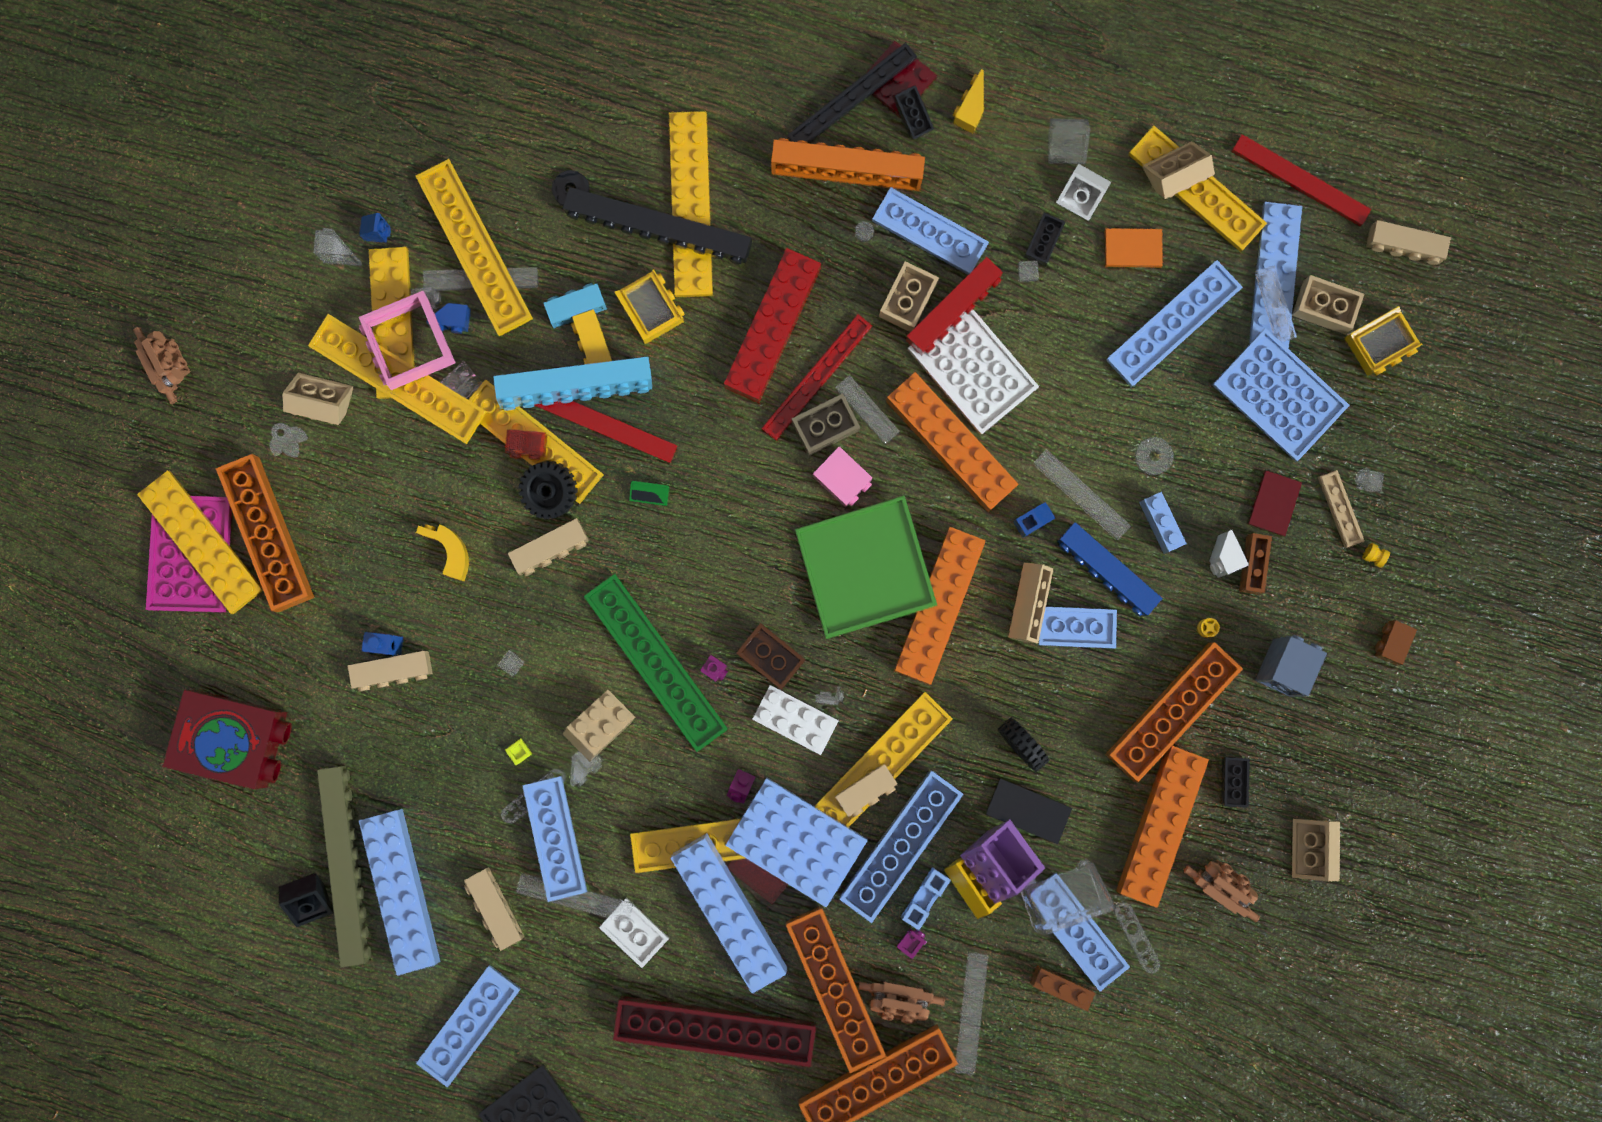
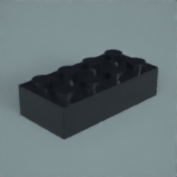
M916 85L910 86L892 96L911 140L934 130Z
M1044 212L1024 258L1046 267L1065 221Z
M1222 757L1221 806L1249 807V758Z

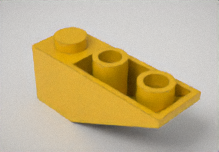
M982 69L978 75L974 74L970 82L972 85L969 91L966 89L961 99L963 101L961 107L957 106L953 113L955 117L953 124L972 134L984 112V70Z

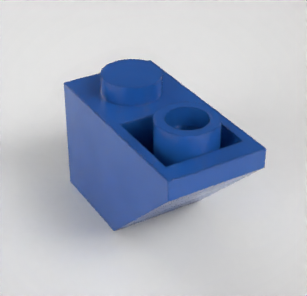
M373 213L362 216L359 233L364 241L387 243V237H390L391 227L381 214Z
M448 303L435 313L442 332L443 329L451 330L452 333L462 334V331L468 332L471 313L468 305Z
M1045 502L1020 516L1013 523L1022 538L1054 520L1055 516Z

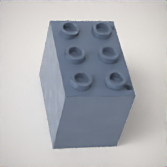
M1296 635L1273 639L1255 681L1289 697L1309 696L1327 653L1322 651V647L1311 643L1309 645L1304 643V639Z

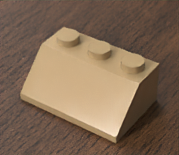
M1193 141L1143 165V169L1154 190L1164 199L1170 198L1176 193L1189 189L1192 185L1205 181L1207 178L1215 175L1212 155Z
M297 373L283 392V412L339 425L347 413L353 386Z
M1293 819L1292 878L1327 882L1339 881L1340 821Z

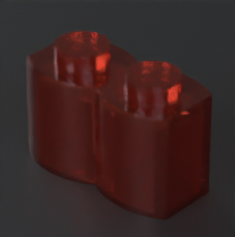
M507 430L505 453L514 459H521V456H529L530 460H540V457H546L548 435L544 432Z

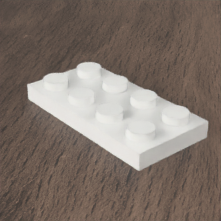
M771 685L752 719L820 755L838 723L837 719Z

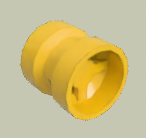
M1370 543L1364 551L1362 559L1367 562H1374L1375 566L1382 568L1390 556V551L1386 549L1380 550L1378 545Z

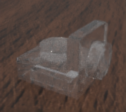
M434 287L411 289V295L424 291L428 300H431V307L434 310H439L438 304H441V296Z
M1366 467L1360 469L1355 477L1356 488L1381 492L1384 473L1371 471Z
M838 685L836 686L835 697H832L830 692L820 691V695L816 694L815 703L838 706L839 702L843 701L844 691L840 690L841 686Z

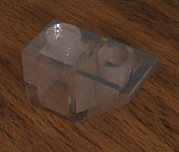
M578 750L572 756L570 785L572 787L583 785L588 780L586 776L589 773L593 772L595 774L603 767L601 763L604 759L598 754L589 762Z

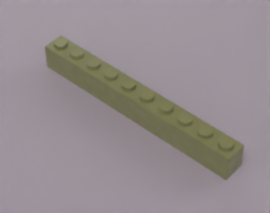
M346 766L317 770L340 967L365 964L371 957L370 946H367L369 931L364 921V918H366V908L362 904L364 890L363 887H360L362 872L357 863V859H359V850L355 846L357 831L353 828L352 821L355 819V814L350 804V801H352V791L348 787L350 773L349 770H346Z

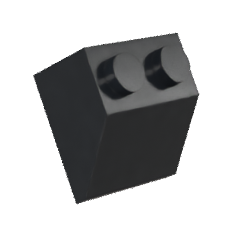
M316 873L278 887L279 906L296 928L333 914V908L325 885Z

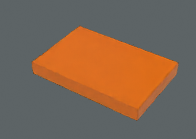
M1105 229V267L1161 268L1163 266L1162 229Z

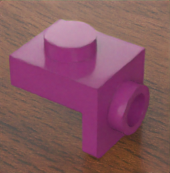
M711 655L700 671L717 682L724 679L728 673L725 670L728 666Z
M738 769L726 796L734 802L744 804L755 776Z
M909 928L896 947L913 959L920 948L927 943L926 939H924L926 935L920 930L915 929L914 931L912 928Z

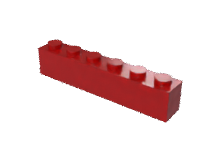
M986 257L907 335L905 341L921 356L925 352L929 354L936 347L934 343L938 339L942 341L949 334L947 330L951 326L955 328L962 321L961 317L965 313L968 315L976 307L974 304L978 300L982 301L989 294L987 291L991 287L995 288L1000 284L1003 272Z

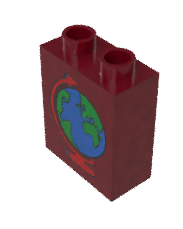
M184 690L162 767L254 790L267 788L268 783L274 784L277 781L281 771V761L276 760L275 757L279 744L285 745L291 734L292 724L286 721L288 712L199 690Z

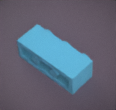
M593 283L583 286V289L578 291L570 290L564 296L551 297L544 303L553 328L573 322L572 317L593 309L595 313L607 309L598 284Z

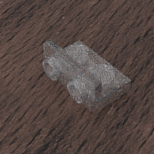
M463 361L440 383L467 399L479 388L483 381Z

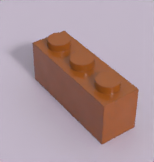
M1256 533L1246 536L1244 556L1249 565L1242 568L1239 592L1256 595L1265 593L1272 536Z
M1037 965L1030 981L1033 987L1086 1011L1089 1010L1095 996V992L1092 989Z

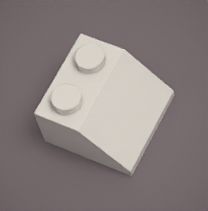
M1078 164L1056 203L1089 221L1111 182Z
M1233 530L1218 535L1209 560L1212 573L1219 578L1248 566L1249 564Z

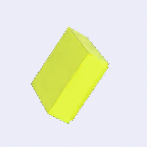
M522 738L505 749L516 766L532 755V752Z

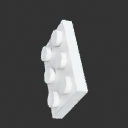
M628 898L599 927L641 968L669 939Z

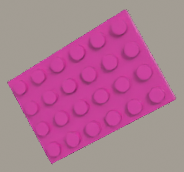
M191 496L230 546L232 509L227 497ZM152 514L146 610L226 613V607Z

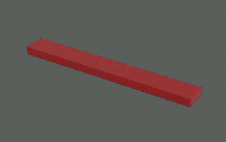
M1243 134L1231 151L1360 227L1372 210Z
M857 314L761 429L777 441L791 424L792 418L800 414L868 333L872 325Z
M558 401L548 406L542 404L534 405L667 463H671L678 447L673 443L574 401L570 403Z

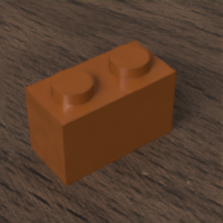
M1397 620L1389 621L1383 627L1382 633L1384 634L1382 639L1376 644L1375 657L1394 665H1403L1417 629Z

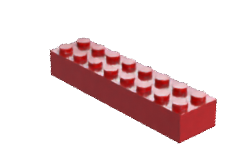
M786 248L724 382L725 389L758 404L760 403L821 270L820 262Z

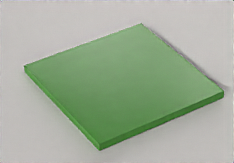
M905 496L795 529L826 639L938 606Z

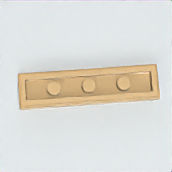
M1338 470L1319 476L1318 480L1344 547L1347 548L1364 542L1365 540Z

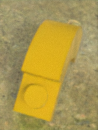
M425 524V527L418 526L417 534L437 540L445 547L447 561L442 574L465 581L469 567V556L461 538L452 530L440 524L437 531L436 527Z

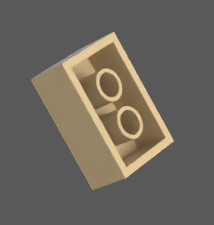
M905 261L880 310L879 317L911 332L916 327L937 285L939 277Z
M1310 275L1302 283L1292 316L1346 334L1354 327L1364 294Z
M607 690L566 727L563 735L590 762L632 723L635 716Z

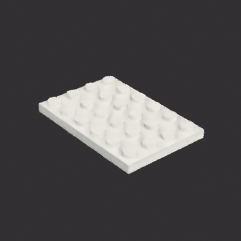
M972 310L968 315L965 313L961 317L962 321L955 328L951 326L947 330L949 334L942 341L938 339L934 343L936 347L929 354L925 352L921 356L912 346L908 347V351L975 430L982 435L1038 389L1039 386L979 315Z

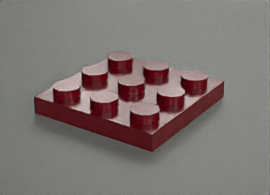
M894 40L868 71L901 45ZM916 59L875 91L872 96L901 118L892 96L910 86L916 85L921 97L937 78V74Z

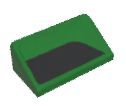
M631 481L629 501L667 506L670 487L668 485Z

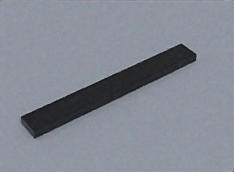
M905 42L787 135L790 141L797 142L803 140L809 144L917 59L916 54Z

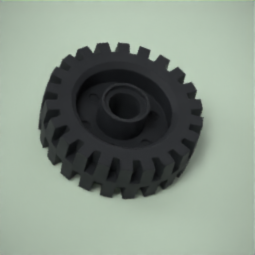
M555 461L540 462L529 467L523 473L524 476L520 479L522 482L518 487L521 489L519 496H522L521 503L526 504L524 508L530 510V514H536L538 518L552 519L565 514L575 504L574 501L577 499L575 494L578 492V488H575L577 482L576 480L573 481V473H569V469L567 467L564 468L563 464H557ZM546 486L550 488V494L546 492Z
M1012 717L998 728L1000 735L1033 771L1037 772L1050 761L1036 740Z

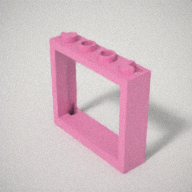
M424 291L359 317L361 322L359 329L363 336H367L368 341L365 342L370 352L373 351L375 357L372 360L376 368H380L382 372L379 375L383 385H388L391 390L455 364V360ZM422 306L443 356L392 377L371 327Z

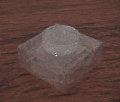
M1038 261L1018 262L1019 282L1039 280Z
M509 650L497 665L514 677L525 661Z

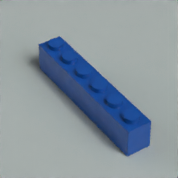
M1076 522L1058 539L1059 547L1064 552H1070L1074 556L1073 559L1082 566L1084 564L1089 569L1088 572L1096 579L1100 578L1103 581V586L1109 591L1113 590L1118 594L1117 598L1124 604L1128 603L1132 606L1131 610L1139 617L1141 615L1143 617L1148 616L1163 599Z

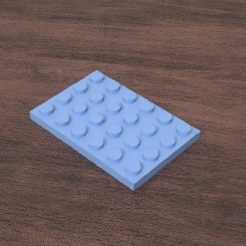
M1266 328L1258 334L1212 384L1295 462L1299 461L1350 406Z
M766 778L725 846L827 907L868 839L769 778Z

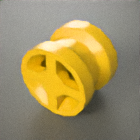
M1213 618L1203 619L1197 624V632L1204 638L1214 637L1220 630L1219 623Z

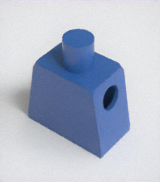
M364 632L362 652L400 656L404 637Z

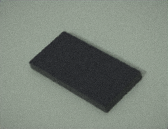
M999 778L985 814L1003 822L1011 820L1015 827L1058 844L1072 808Z

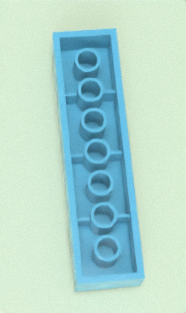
M649 357L493 376L497 402L500 409L506 411L514 410L515 407L519 406L531 408L535 404L548 406L558 401L570 403L574 399L587 401L597 396L608 398L613 394L625 396L629 395L630 392L636 391L637 393H646L652 389Z

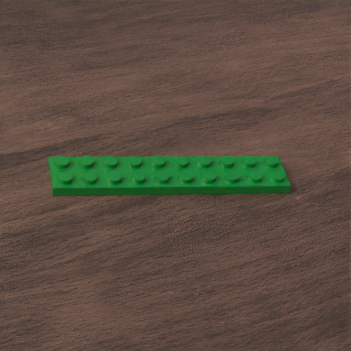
M616 574L584 596L696 752L728 730L727 726Z

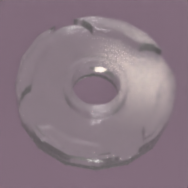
M1158 437L1144 440L1139 444L1135 452L1137 466L1141 471L1149 475H1160L1167 471L1174 459L1171 446L1164 439ZM1155 451L1159 454L1158 461L1150 459V452Z

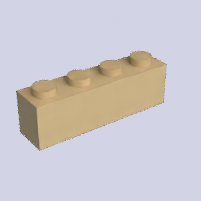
M1377 220L1370 226L1366 247L1372 248L1376 252H1390L1393 256H1407L1410 260H1424L1428 264L1438 265L1447 259L1451 237Z
M576 518L509 552L508 555L517 573L528 576L535 572V568L539 566L542 568L552 563L551 560L557 557L559 559L569 555L568 551L574 548L579 550L585 547L589 539L580 521Z
M1023 564L1009 629V638L1038 644L1053 568L1043 564Z
M429 651L348 665L351 689H358V692L370 690V686L377 685V688L388 687L390 682L395 681L397 684L408 683L410 678H415L416 681L428 679L427 675L433 674Z
M489 867L464 880L466 883L464 885L465 890L469 895L472 894L475 900L473 902L474 907L478 913L481 912L484 918L482 922L487 930L490 929L493 935L491 939L496 948L499 947L501 951L525 937Z

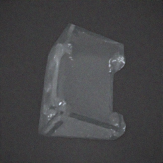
M1088 859L1077 862L1078 866L1075 869L1043 881H1036L1034 878L1021 890L1034 932L1040 934L1054 933L1116 909L1093 861Z

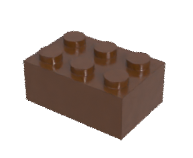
M761 623L736 652L738 656L780 690L785 687L806 660Z

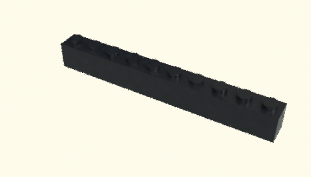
M569 187L563 206L567 217L571 219H585V222L589 224H603L605 228L611 230L618 228L623 233L629 235L636 233L644 239L654 238L659 243L666 245L672 243L680 249H694L695 253L702 255L704 253L712 254V257L720 260L723 258L730 259V262L738 265L741 263L746 264L752 245V238L749 236Z

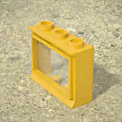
M652 270V272L621 290L615 291L616 297L630 317L635 329L639 332L644 344L649 343L684 322L682 316L685 314L680 305L676 306L673 300L675 297L670 289L666 290L663 285L666 283L660 273L657 274L655 270Z
M1399 306L1345 337L1346 342L1367 376L1373 373L1376 376L1386 371L1385 366L1388 364L1391 366L1398 364L1402 361V356H1412L1418 352L1416 348L1423 345L1417 339L1401 313Z

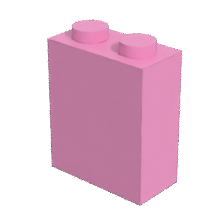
M840 447L813 473V478L845 508L848 505L853 506L859 499L857 495L861 491L865 493L872 486L870 483L872 477Z

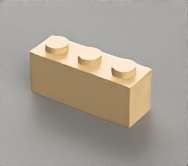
M882 764L835 797L848 817L850 815L855 817L863 812L862 808L867 804L872 806L879 801L878 797L885 793L887 796L895 791L894 786L897 785V782L885 764Z

